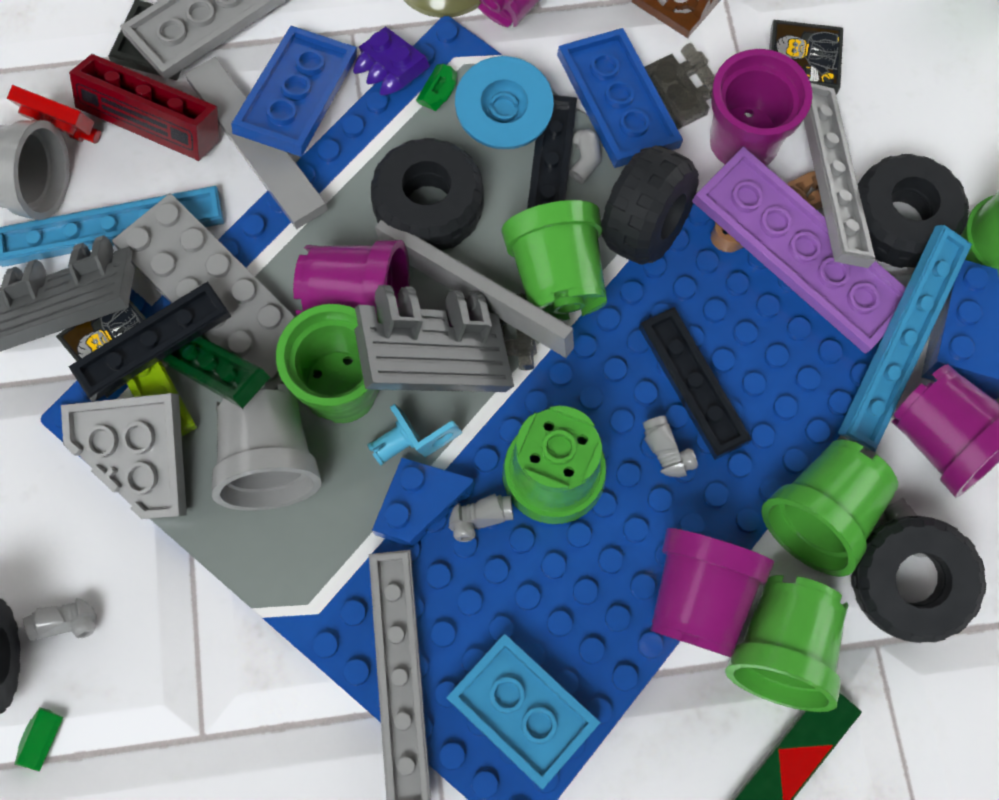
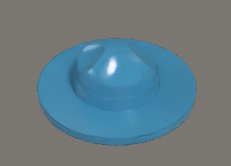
M498 56L478 62L463 75L455 94L456 115L463 129L477 142L495 149H516L533 142L545 131L553 113L554 98L546 77L532 64L515 57Z

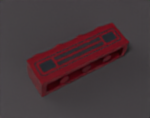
M95 54L89 55L69 72L75 108L197 161H200L219 142L218 107Z

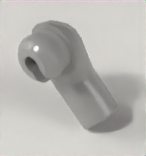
M590 129L579 130L573 137V143L576 144V149L580 150L581 158L569 171V175L580 184L586 181L602 160L599 137Z

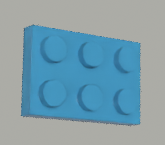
M506 634L495 643L446 697L452 705L541 790L545 788L601 723Z

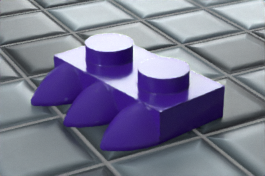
M385 26L359 46L361 53L355 62L353 73L359 74L369 71L366 80L368 85L383 81L380 88V95L382 96L399 91L430 66L425 55Z

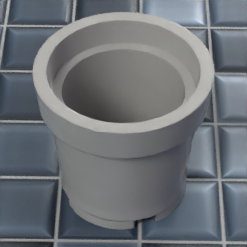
M24 120L15 122L12 125H0V207L7 208L15 215L35 220L50 218L61 206L69 182V156L62 134L55 125L44 120Z
M264 384L243 409L223 397L221 403L217 401V465L212 470V499L217 504L235 510H270L299 503L313 496L320 489L321 478L317 461L308 450L298 399L289 391L286 385L278 384V390L265 389Z

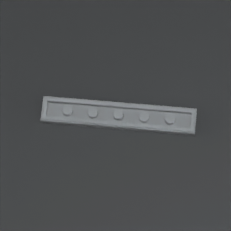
M216 57L185 73L187 81L200 99L218 107L219 125L296 229L328 211L325 201L288 152L232 134L231 123L246 97Z
M811 83L812 104L804 118V124L834 261L869 268L876 259L835 89Z
M382 220L375 226L379 240H402L405 243L410 266L452 291H462L466 299L470 292H482L486 298L485 302H487L489 313L498 314L499 319L561 356L567 358L574 349L573 329L568 324L419 237L393 228L390 225L388 226Z
M403 550L369 554L386 800H431L411 551Z

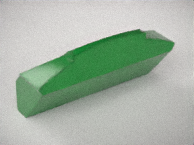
M437 64L417 97V103L436 111L446 102L457 83L456 71L451 66Z
M39 707L22 735L14 765L40 772L63 717L54 714L51 710Z

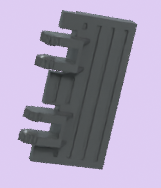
M105 235L95 238L91 252L84 243L74 245L68 264L69 268L47 275L43 264L37 259L27 262L24 273L17 267L7 269L0 287V352L128 308L135 271L131 264L133 253L131 249L126 247L113 253L114 250L110 240Z
M378 285L374 297L376 312L375 306L358 305L355 308L358 326L354 330L365 389L507 392L514 387L498 314L489 313L487 302H485L486 298L482 292H470L466 303L462 291H449L447 297H445V307L447 310L420 309L414 287H401L399 294H397V303L391 285Z

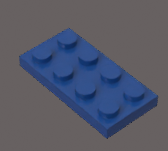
M290 26L232 121V134L302 157L355 62L357 47Z
M623 28L558 47L557 56L614 168L627 165L631 158L643 148L660 145L675 150L681 147L683 138Z

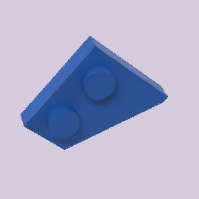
M401 458L373 526V533L376 536L413 547L427 534V530L431 525L439 523L450 512L448 508L464 493L469 494L473 491L475 487L474 479Z

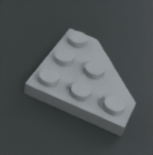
M170 393L61 405L63 445L73 455L80 456L92 468L91 472L112 492H118L131 504L132 507L130 509L141 519L187 515L179 394Z

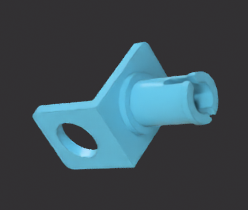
M396 404L390 406V409L398 420L396 421L397 426L375 441L368 443L367 446L371 452H374L372 455L382 466L386 461L409 446L415 448L416 451L426 458L463 432L454 421H450L421 440L405 413Z

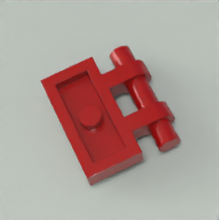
M15 85L11 86L7 99L19 107L17 113L31 120L48 121L55 125L58 130L69 134L70 138L79 142L87 140L96 144L100 140L101 131L93 128L94 121L81 111Z

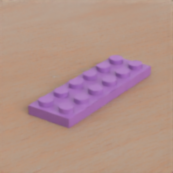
M743 146L694 196L692 202L866 354L884 336L906 287L876 261L869 268L835 262L825 217Z

